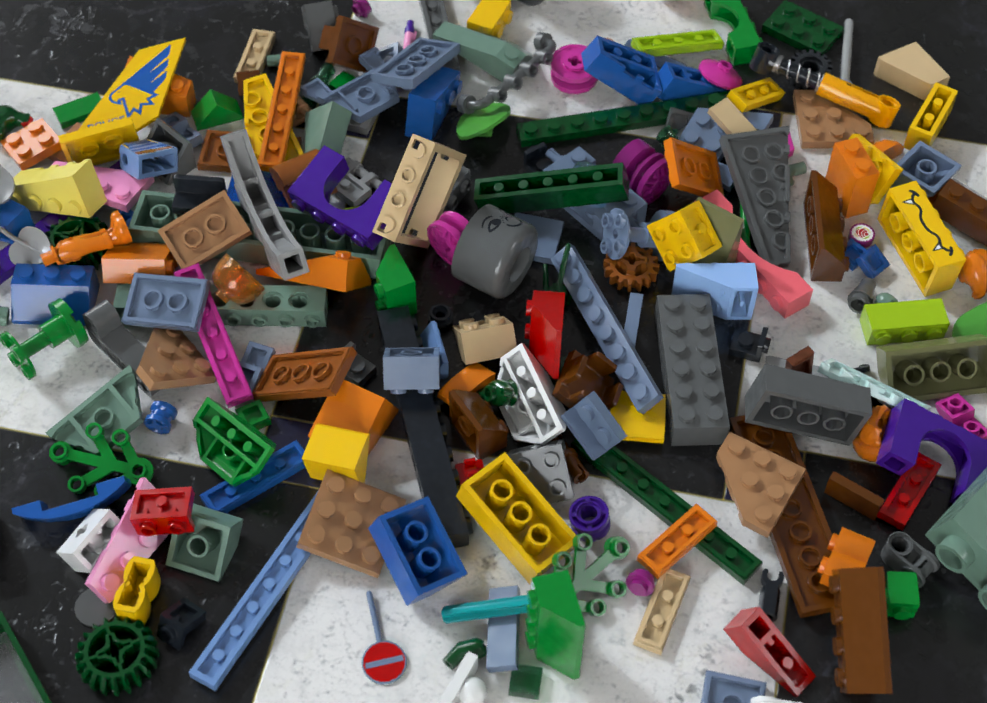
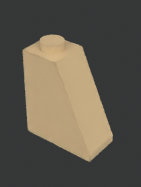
M917 42L879 56L874 70L876 77L924 101L936 82L947 86L950 76Z

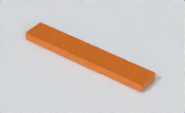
M285 51L281 53L258 161L261 171L270 172V167L286 160L306 61L305 53Z

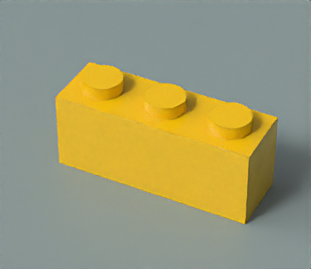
M937 82L934 84L909 127L904 148L911 150L919 141L930 147L932 146L952 111L958 94L957 90Z

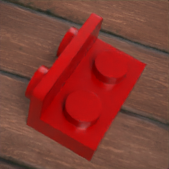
M192 487L135 490L130 521L137 534L154 536L157 534L180 535L194 532L195 525L191 519L195 492Z

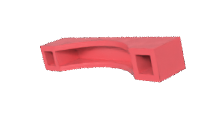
M718 190L702 197L733 213V205ZM742 238L740 239L736 263H755L759 286L758 293L762 294L770 302L771 307L775 311H778L784 318H787L809 306L813 289L797 272L786 270L767 262L754 253Z

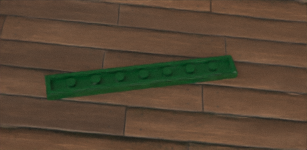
M577 439L571 443V448H574L580 456L669 527L692 508L690 504L616 446H613L596 460H592ZM718 526L695 545L698 550L742 585L762 567L763 562Z

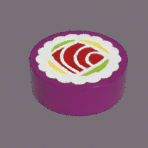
M858 223L851 227L848 240L852 238L861 246L867 248L874 241L875 231L867 224Z

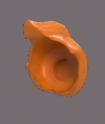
M974 249L965 255L966 261L958 278L960 282L970 286L974 299H981L987 292V250Z
M877 405L872 408V416L860 430L859 435L853 440V449L858 456L869 462H876L891 411L886 405Z

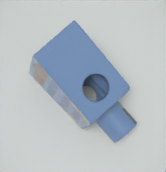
M150 139L120 145L121 169L138 180L177 172L178 148Z

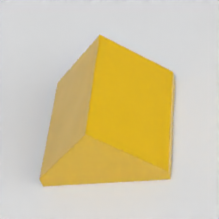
M317 423L302 456V461L310 478L323 480L326 470L329 469L365 483L370 434Z

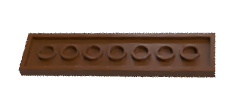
M745 415L729 418L732 433L806 468L792 433L746 423ZM807 470L770 534L800 618L831 612V607L835 606L834 594L830 593L828 586L819 583L822 574L817 572L823 556L829 558L832 551L827 549L832 533Z

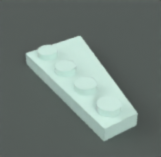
M833 358L821 362L817 371L834 380L870 388L871 396L877 398L879 403L890 408L896 406L904 398L917 403L927 410L931 408V406Z

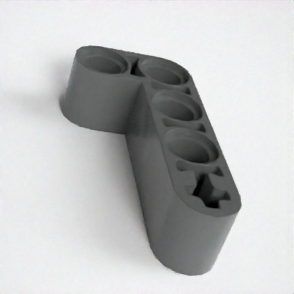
M105 299L82 315L88 334L97 347L121 370L130 365L136 372L146 347L121 324L118 312ZM136 374L138 387L149 397L160 391H150Z

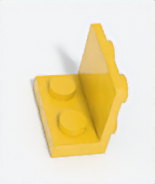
M700 200L647 225V229L668 271L675 270L678 263L695 262L723 247Z

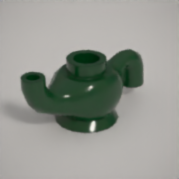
M512 379L507 381L493 380L484 389L479 390L478 394L483 400L493 406H513L517 402L518 389Z

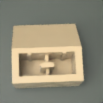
M499 313L485 315V320L474 321V318L458 321L459 325L452 327L462 361L468 365L497 359L514 349L517 344L513 323L504 316H500Z

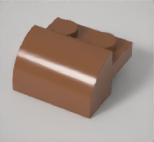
M313 149L269 168L279 192L282 191L289 208L296 209L291 204L292 200L287 191L318 154V149ZM336 187L332 191L331 196L338 192Z

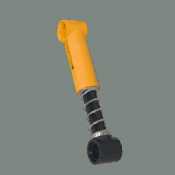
M768 42L758 43L749 64L750 68L759 74L781 73L786 75L787 79H795L796 83L801 82L806 84V87H813L817 91L816 95L868 117L870 122L881 128H889L892 125L901 107V104L893 97L888 95L878 96L829 73L821 76V73L816 74L810 68L805 69L801 67V64L796 65L790 59L787 61L780 55L779 48Z

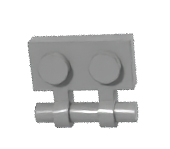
M348 157L345 160L350 170L336 186L338 192L335 195L349 206L355 207L372 196L371 188L377 190L382 182L375 173L365 170L363 164L359 161H353Z

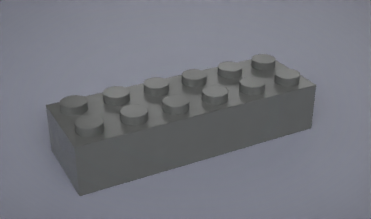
M710 294L657 295L654 315L664 394H666V410L671 446L722 445L729 433L730 424Z

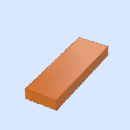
M696 503L638 554L637 561L659 579L716 528L718 521Z

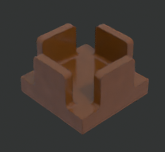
M338 15L335 26L324 25L319 48L329 50L326 63L362 73L368 72L359 63V55L375 47L379 28Z
M573 350L568 353L552 396L571 409L583 398L595 391L607 409H611L617 405L624 385L620 382L613 385L615 380L608 374L615 372L617 365L601 352L585 356L577 350Z

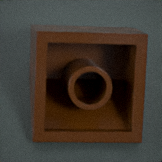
M455 389L449 391L450 423L477 459L483 460L507 446L508 428L502 419L498 420L489 402L483 401L477 392Z

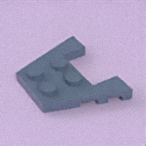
M377 47L359 55V63L368 72L331 91L319 78L300 87L303 96L321 105L334 101L352 112L350 119L359 123H363L400 102L395 86L384 87L382 84L372 83L371 73L385 64L380 57Z
M697 108L678 140L716 152L723 188L731 192L734 183L727 165L720 163L724 154L719 139L722 135L727 134L707 113L709 108ZM742 113L756 130L768 129L773 122V115L769 113Z

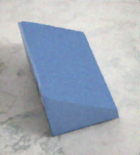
M434 320L427 325L420 336L423 347H440V379H445L449 376L448 359L437 322Z

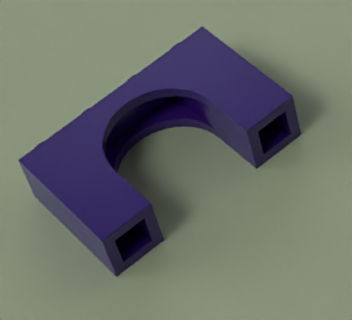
M324 145L288 189L287 192L292 200L291 204L300 212L305 210L310 213L317 222L321 224L326 222L331 225V228L339 235H348L358 246L362 248L366 246L374 250L383 237L372 231L392 183L384 179L369 200L360 207L350 210L333 207L329 204L331 193L350 169L343 155ZM382 223L380 228L385 229L386 224Z
M906 398L891 409L876 464L901 476L915 465L921 441L934 442L947 451L956 468V478L950 502L954 503L987 468V440Z

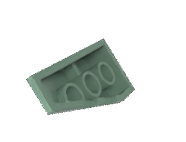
M444 21L432 35V38L435 40L460 43V53H458L460 56L503 82L506 74H514L521 62H528L533 57L531 53L515 43Z

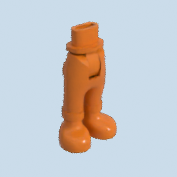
M118 210L113 211L110 214L111 224L107 230L103 228L97 232L73 236L59 241L56 247H53V245L49 246L50 251L40 254L45 267L53 263L63 265L76 262L87 254L107 249L111 250L114 249V246L133 242L123 216L120 215Z

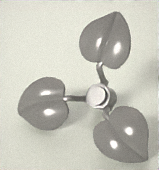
M0 164V204H4L13 196L15 182L11 174ZM0 226V232L15 241L9 248V257L13 264H43L40 254L51 250L49 247L51 243L44 232L36 227L27 226L21 229L17 238Z

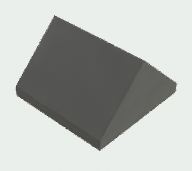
M157 118L147 139L178 148L177 172L157 176L166 185L173 184L174 174L186 175L197 167L192 143L164 120Z

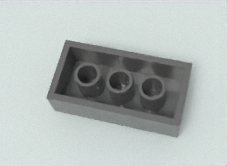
M769 364L763 366L745 395L746 423L847 446L851 444L872 416L870 388Z

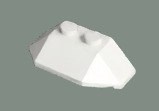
M519 344L500 358L499 366L501 368L497 380L506 381L512 379L516 383L518 389L517 402L513 406L506 405L499 408L515 441L545 445L566 430L567 425L561 418V415L566 410L563 404L552 396L554 385L548 373L525 344Z

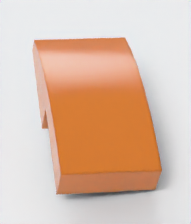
M478 362L472 363L451 378L438 392L437 397L449 405V391L455 389L477 392L495 380L496 373Z

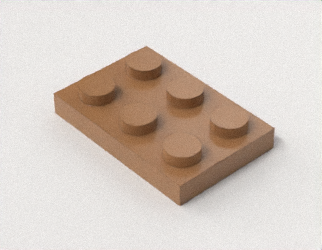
M225 190L157 230L181 269L197 263L201 266L252 234Z

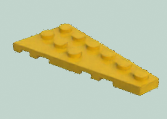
M266 73L243 80L244 124L257 161H259L274 90ZM291 130L285 161L304 154L293 130ZM261 171L273 200L284 198L282 191L279 192L271 173Z

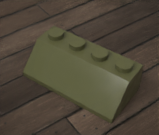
M974 334L876 347L880 381L919 401L947 398L957 393L961 396L987 393V336Z

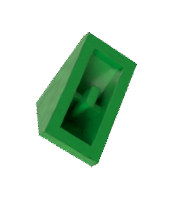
M212 89L206 93L191 111L197 131L243 119V114L236 99Z

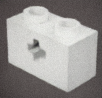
M93 509L56 553L76 572L91 573L102 550L106 549L111 539L110 535L115 525L119 524L120 519L110 509Z

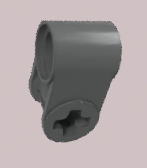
M898 531L890 534L881 550L883 562L893 570L898 572H917L918 588L925 584V579L931 572H936L940 568L937 557L904 532ZM893 547L900 549L901 552L894 550Z

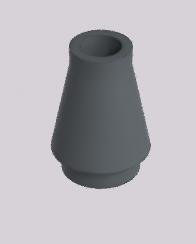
M863 278L860 284L848 295V306L853 312L862 314L864 304H873L876 282L872 278Z

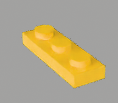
M768 77L732 89L726 97L739 111L744 113L781 100L786 92Z

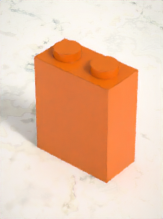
M857 137L834 143L825 178L837 187L838 198H842V214L845 218L868 213L879 177V171Z
M129 243L114 246V249L107 250L101 258L103 283L131 284L134 273L173 276L176 267H179L166 243Z

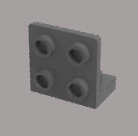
M564 438L549 441L545 445L535 444L508 452L507 455L549 504L574 498V491L564 454L566 451Z

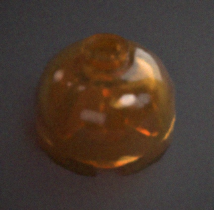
M227 253L220 259L213 270L212 280L218 289L215 294L226 304L229 300L236 304L250 303L265 289L260 282Z

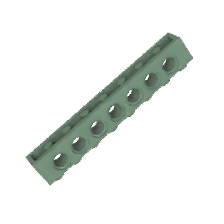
M117 284L113 306L118 312L121 323H123L122 317L131 284ZM211 284L210 286L211 295L224 325L326 327L329 303L327 288L317 286Z

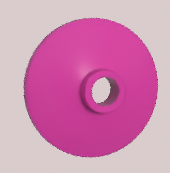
M704 59L700 62V73L712 84L727 90H732L742 85L740 75L732 68L731 63L728 61Z

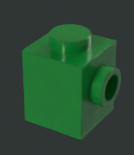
M887 571L884 576L887 616L898 620L914 618L920 606L917 572Z

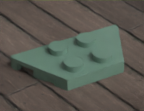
M128 365L49 429L46 434L52 440L64 441L73 448L101 456L94 441L87 437L85 433L86 427L90 423L95 422L104 428V436L111 448L116 444L112 441V434L115 430L124 429L130 433L143 423L134 369ZM94 428L91 431V436L97 435L99 428ZM125 434L119 435L117 442L121 441Z

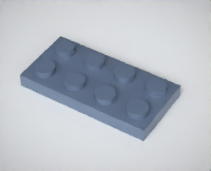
M418 38L371 73L372 83L382 84L384 87L397 86L402 87L404 90H413L460 53V43Z

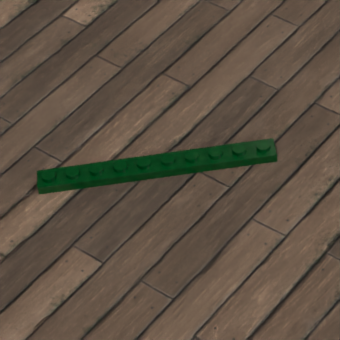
M730 91L516 123V132L521 147L538 145L542 142L546 144L666 125L670 107L695 113L697 108H711L726 98Z

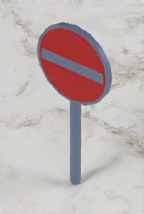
M367 591L366 596L377 642L365 651L362 657V669L366 677L372 682L390 684L397 681L404 674L407 667L406 655L398 644L391 641H382L373 595L371 591Z

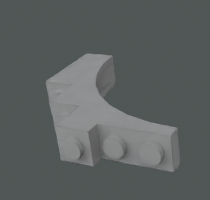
M241 129L220 136L235 182L234 187L241 208L249 215L255 237L263 243L270 268L284 281L310 272L302 246L289 231L268 189L247 130Z

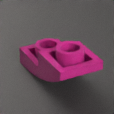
M959 393L935 403L939 415L944 419L987 440V429L974 417L975 409Z

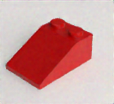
M533 290L532 300H527L526 316H531V324L526 323L525 339H530L529 350L551 377L559 379L565 292Z

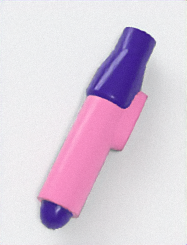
M413 20L407 21L404 31L403 49L416 40L417 31L414 29Z

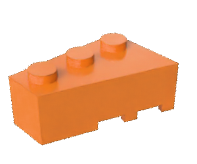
M129 56L126 66L132 60V56ZM174 74L160 114L170 115L176 111L183 117L191 116V111L196 103L192 80Z

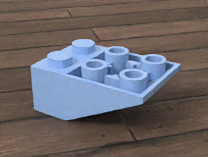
M744 262L678 263L675 268L671 295L710 294L714 316L724 320H751L759 289L755 263Z

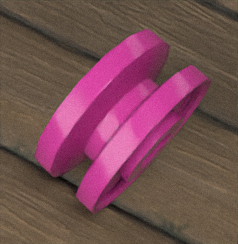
M569 44L560 47L553 53L551 81L560 91L568 94H581L595 87L598 79L584 71L581 53L587 46Z
M446 211L440 216L438 221H434L429 225L427 236L435 252L452 266L455 248L463 230L468 224V220L456 212Z

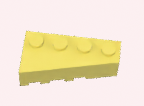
M85 159L81 163H76V161L68 162L64 166H59L58 164L51 165L46 169L39 167L22 170L13 178L15 191L10 198L24 205L30 211L91 218L107 202L91 159Z

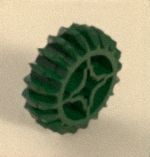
M68 215L67 220L58 219V225H51L50 231L45 232L51 245L56 247L57 243L61 240L97 232L103 228L107 230L108 226L105 222H101L98 217L84 218L76 216L71 218ZM107 250L87 254L76 262L63 265L94 266L95 270L98 271L99 264H102L101 258Z
M117 615L113 622H109L104 617L103 625L98 626L93 623V632H84L83 638L85 641L77 642L79 652L75 653V660L78 663L76 670L78 674H81L83 683L89 684L94 692L100 689L101 693L105 696L111 689L117 697L121 689H125L127 693L131 694V686L134 684L142 688L143 683L141 679H151L152 674L149 669L157 668L155 658L159 657V651L156 648L158 643L156 637L152 636L151 629L148 626L144 627L140 619L132 623L128 617L121 621ZM114 648H117V650H118V653H119V656H118V657H119L120 663H118L117 660H116V658H115L116 653H115ZM114 670L116 673H106L105 671Z

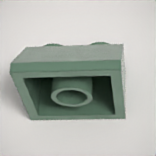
M193 503L191 519L195 525L194 532L180 535L172 534L166 565L219 582L238 546L243 519Z

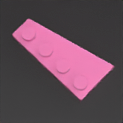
M55 161L52 165L64 166L68 162ZM94 166L107 198V202L104 205L127 213L139 200L142 190H148L155 182L154 177L138 180L124 170Z
M145 477L140 478L136 485V490L156 489ZM134 495L132 499L128 500L124 508L125 512L119 524L115 525L106 549L102 550L85 582V585L105 604H110L113 601L117 589L124 583V570L130 559L134 556L148 559L169 535L143 536L137 534L130 521Z

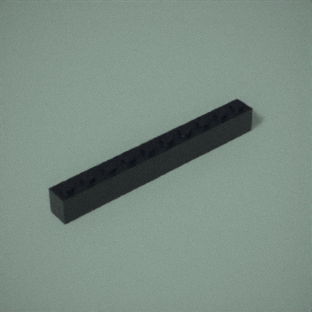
M408 306L377 311L378 328L384 351L385 348L423 347L421 336H416L415 331L418 330L416 316L410 315ZM418 389L407 390V393L395 394L421 497H429L454 548L468 546L469 534L473 533V526L470 516L465 517L463 510L466 508L456 498L460 479L457 469H452L450 462H454L453 452L450 445H445L444 439H447L445 423H439L438 417L441 416L440 404L438 400L434 401L432 397L435 394V389L434 393L429 394L418 393Z

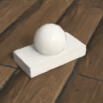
M471 652L466 653L439 703H459L460 701L462 703H482L486 699L487 687L479 677H474L478 670L477 655Z

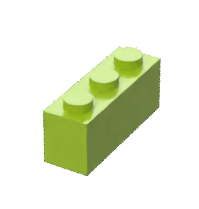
M942 298L864 304L859 320L866 344L880 346L889 343H909L942 339L945 337L950 325Z

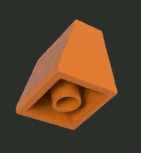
M344 380L337 395L326 398L308 437H311L317 423L370 434L369 455L399 409L387 399Z

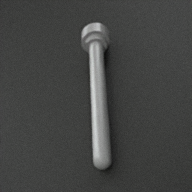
M846 19L844 23L840 79L852 84L850 81L854 21Z

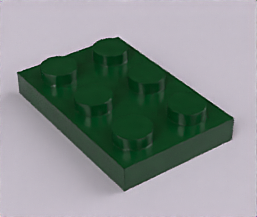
M784 0L764 22L761 32L801 51L806 50L807 53H809L810 49L814 50L813 53L820 51L821 56H823L843 35L845 27L790 1Z

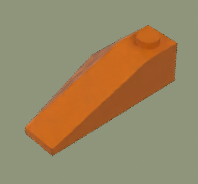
M336 251L333 255L306 259L310 272L287 280L342 292L371 285V278L362 259L351 256L349 251ZM270 266L256 269L257 275L282 279Z

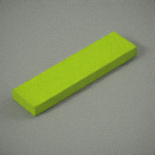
M712 29L632 38L630 45L635 50L655 57L723 49L724 41L716 30Z

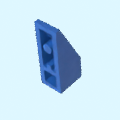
M665 62L658 72L662 93L658 96V99L663 101L728 91L709 82L698 69Z

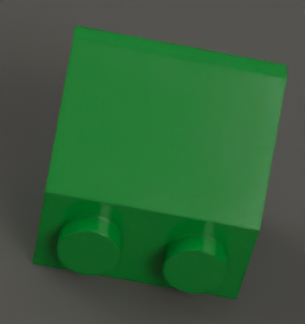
M392 244L389 246L376 271L377 284H374L373 287L378 300L375 301L377 311L408 306L410 315H414L417 313L415 280L396 245Z

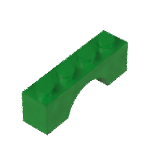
M704 0L703 5L710 19L725 22L734 29L728 33L725 49L732 65L750 63L758 43L763 42L761 37H758L755 24L748 17L747 8L743 7L740 0Z

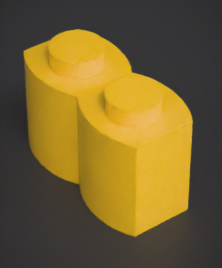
M134 556L125 567L124 583L120 585L115 593L113 607L121 621L128 617L132 623L140 619L145 625L151 613L150 602L159 592L161 579L154 560Z

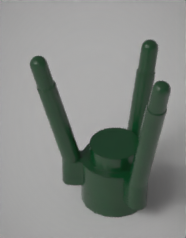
M567 243L565 246L557 283H553L551 287H549L548 264H543V291L565 292L564 308L565 306H570L572 299L566 286L562 284L571 247L570 243Z

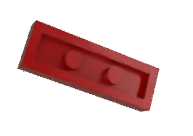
M918 452L915 465L901 475L879 510L877 517L903 531L942 464Z

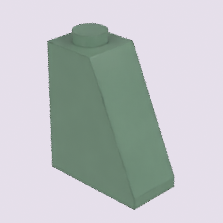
M334 101L306 112L305 153L313 149L320 151L325 145L341 154L352 112Z

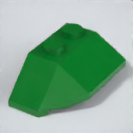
M209 397L206 398L193 418L200 459L234 487L258 475L276 448V444L249 422Z

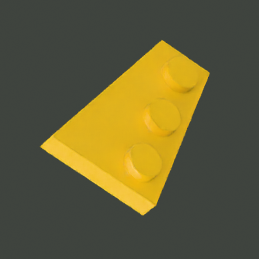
M851 134L849 139L856 137L859 139L879 171V177L870 203L879 204L904 169L860 134Z

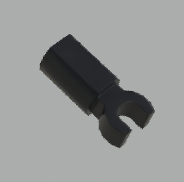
M764 569L760 580L763 587L760 590L758 606L761 607L772 622H775L778 618L781 595L780 587L784 581V573L779 572L777 580L772 581L767 576L768 569Z

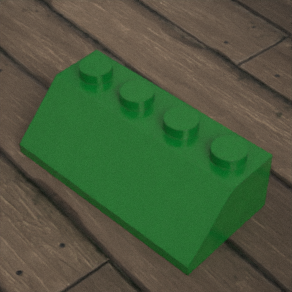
M564 570L533 577L531 590L527 591L529 603L526 605L528 618L525 619L527 647L529 650L534 649L538 661L573 680L579 679L586 625L569 571Z

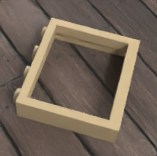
M412 134L372 232L396 243L428 249L430 241L427 236V228L432 222L438 221L442 215L467 155ZM416 141H419L421 143L419 144V147L416 150L413 148V146ZM435 152H437V157L405 233H402ZM445 155L449 157L448 161L443 159ZM382 223L386 224L385 229L380 228ZM414 230L418 231L417 236L412 235Z

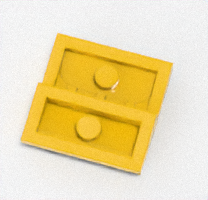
M621 392L617 405L610 409V413L627 434V437L623 440L664 444L666 394H662L664 398L645 414H641L636 410L627 392Z

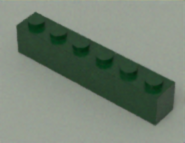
M623 162L475 179L474 201L478 209L491 204L507 213L629 201V178Z

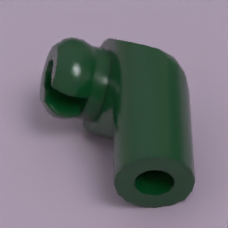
M480 638L459 641L442 661L448 668L454 670L468 652L477 655L478 659H482L487 654V646L483 644L484 641Z

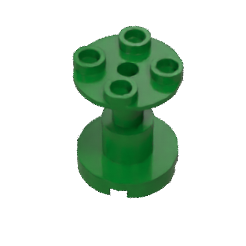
M61 298L48 304L52 318L39 325V333L19 344L7 331L0 334V342L6 349L9 348L11 351L7 354L9 360L15 367L21 365L20 369L28 380L36 376V370L29 358L48 345L54 349L66 340H69L76 348L82 347L89 341L80 320L76 321L71 315L74 313L73 310Z

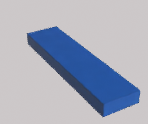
M295 440L272 453L258 475L236 487L230 485L225 480L200 494L201 501L207 508L228 513L306 468L302 461L305 450Z

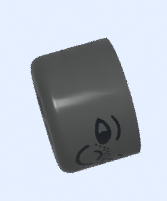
M491 204L483 206L470 219L459 238L452 259V275L456 279L494 298H506L521 284L533 262L538 246V232L532 224Z

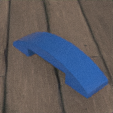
M121 476L97 483L98 495L51 509L48 508V504L40 500L11 509L14 515L32 521H69L87 516L93 509L105 508L122 496L132 485L128 478Z

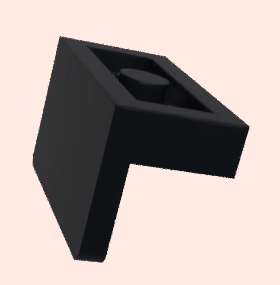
M174 174L173 183L176 192L171 206L173 214H185L221 191L225 190L227 193L225 179L221 177Z

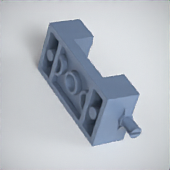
M580 146L564 156L550 148L545 156L554 163L543 169V171L595 166L596 160ZM629 189V201L565 207L564 209L602 241L603 226L601 220L604 213H610L614 208H621L628 216L630 227H638L641 222H645L647 202L633 190Z

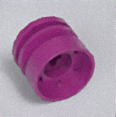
M635 139L628 143L613 161V163L623 162L629 178V189L645 200L647 205L658 199L670 184L668 164L665 156L661 153H656L655 149L642 139Z

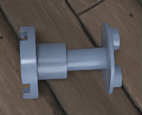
M614 208L610 213H604L601 220L603 226V239L600 244L601 252L607 254L612 260H619L626 253L629 242H636L640 248L652 249V256H658V261H663L647 229V225L675 212L659 210L652 216L650 222H641L638 227H630L628 216L621 208Z

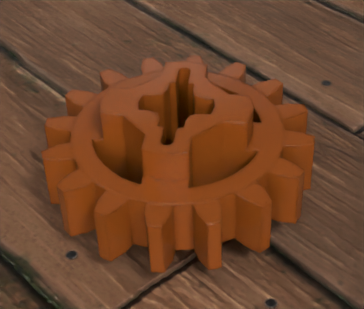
M631 242L626 253L619 260H612L606 254L603 269H605L604 276L610 277V285L617 283L618 290L624 286L627 287L628 292H631L634 287L640 292L642 285L649 288L651 281H656L659 272L658 256H652V249L644 250V248L635 246V242Z

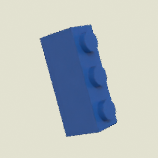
M16 263L11 281L12 323L43 324L52 318L48 304L61 298L73 310L74 313L71 315L76 321L80 320L82 325L86 326L82 315L96 305L100 287L94 266L51 264L45 267L44 264Z
M428 496L378 516L368 528L407 606L437 593L468 574Z

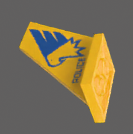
M186 38L138 50L77 131L58 136L61 148L68 162L76 161V163H81L85 159H91L93 166L115 161L120 159L119 148L121 144L140 141L137 132L160 116L186 43Z

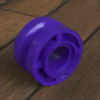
M584 496L573 502L569 509L571 530L576 535L587 533L595 542L604 538L609 532L611 526L609 509L602 499L595 496ZM588 517H594V518H595V519H593V520H591V521H586V520H585V519L588 518Z

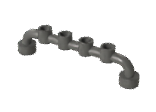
M537 33L533 42L536 49L533 58L528 62H521L514 74H506L503 82L498 87H490L487 96L476 100L472 95H460L456 103L457 110L460 113L472 114L475 110L486 108L493 102H505L509 89L519 90L522 87V78L525 76L533 78L538 73L539 64L549 65L552 63L553 53L557 45L551 34Z

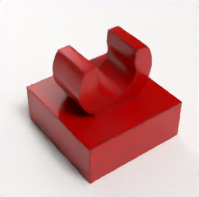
M474 457L464 459L463 463L455 464V469H457L460 479L459 487L484 468L482 459L475 460Z

